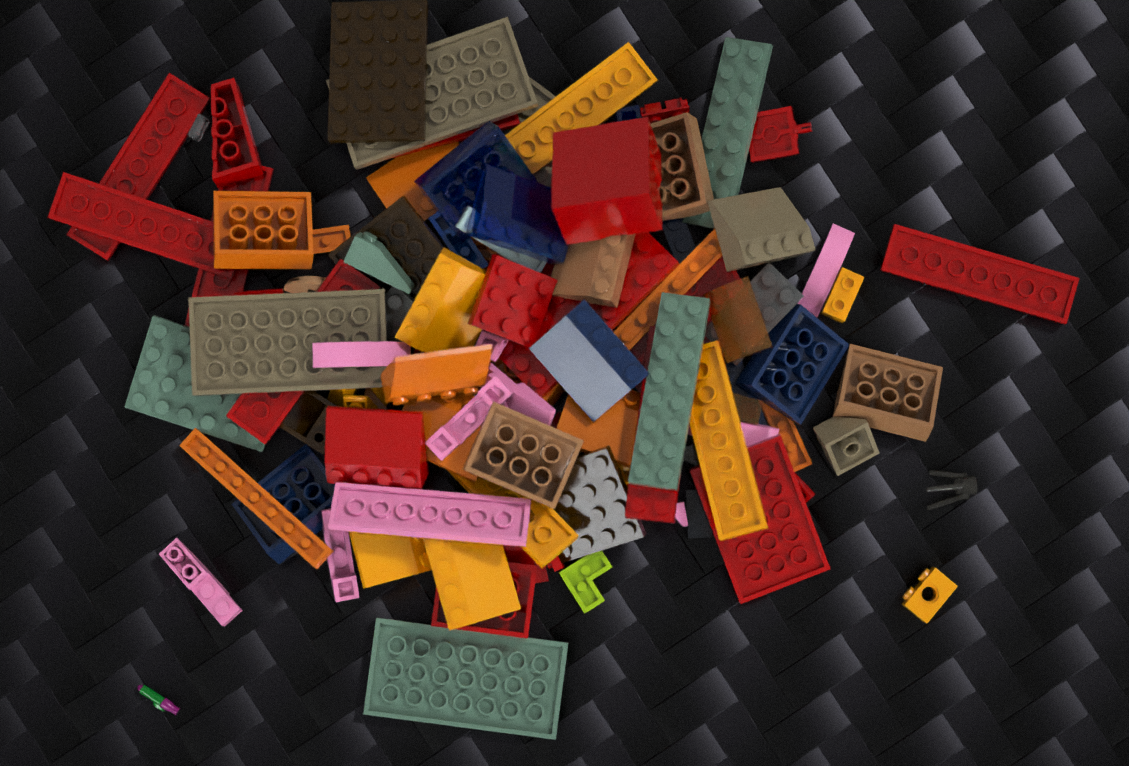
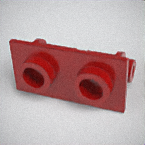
M682 98L665 101L666 109H662L660 102L644 104V107L640 108V114L642 118L648 117L651 124L686 112L690 114L687 99L682 100Z

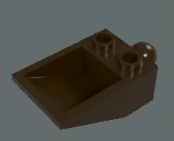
M305 391L279 427L325 455L327 406L337 405L314 391ZM317 434H323L324 439L322 442L316 441Z

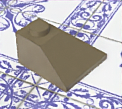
M834 416L813 427L819 444L837 476L879 454L866 419Z

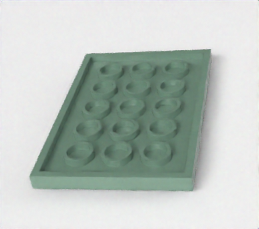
M153 315L125 408L192 430L197 428L202 433L263 452L265 444L226 416L241 394L192 395L190 327Z

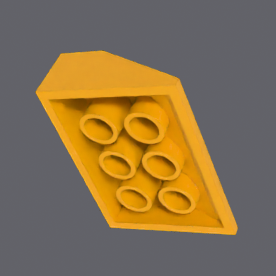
M443 248L395 338L425 353L473 347L482 329L469 325L468 321L486 270Z
M349 531L363 588L432 570L422 537Z
M423 538L449 630L521 609L503 544Z

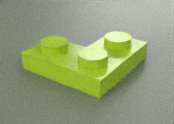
M603 551L586 555L559 572L584 613L605 601L592 581L612 568Z

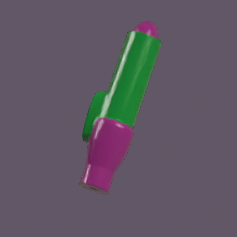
M138 685L139 693L153 701V706L159 710H166L174 715L180 710L169 699L164 698L146 685Z

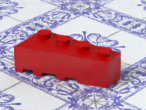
M234 78L211 84L212 180L217 188H221L263 175L264 172L237 82Z

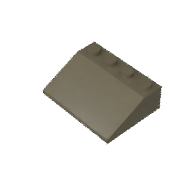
M781 187L707 201L727 272L791 259L816 250L809 226Z

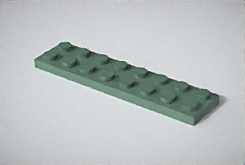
M725 37L702 136V145L714 199L739 195L773 49L771 44ZM710 211L696 216L685 217L682 221L688 225L715 229Z
M665 292L661 294L648 366L650 374L647 376L628 478L629 484L678 491L711 303L710 298Z

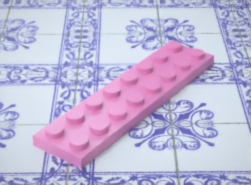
M335 482L328 525L330 530L526 546L531 499Z

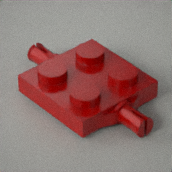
M791 106L758 112L749 148L751 162L755 163L798 155L799 134L812 132L811 122L797 125Z

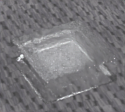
M198 113L188 136L199 142L210 123L209 120Z

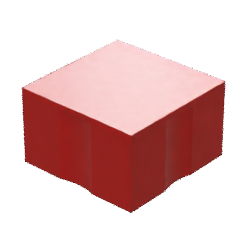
M648 117L553 132L552 211L567 245L600 240L614 235H633L663 230L662 201L660 198V184L662 181L661 152Z

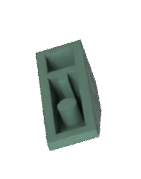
M360 232L354 237L343 261L344 263L407 294L414 290L415 284L386 247L377 241L375 235L369 232Z

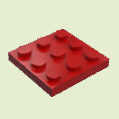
M493 254L468 324L530 348L536 342L557 279Z

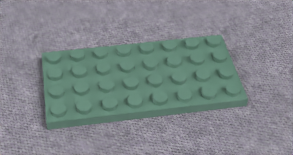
M377 617L363 714L556 740L568 642L530 637L520 638L458 629L449 630V628L431 626V624Z

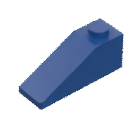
M449 205L428 218L451 252L482 269L489 265L472 238L455 227L459 219Z

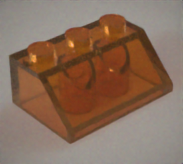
M748 277L725 284L703 294L704 298H710L711 300L709 313L727 363L773 348Z

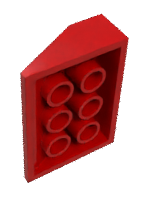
M327 406L325 434L327 483L335 484V482L422 490L429 473L423 412Z
M508 562L521 609L456 629L528 638L537 565ZM436 586L431 626L448 628Z

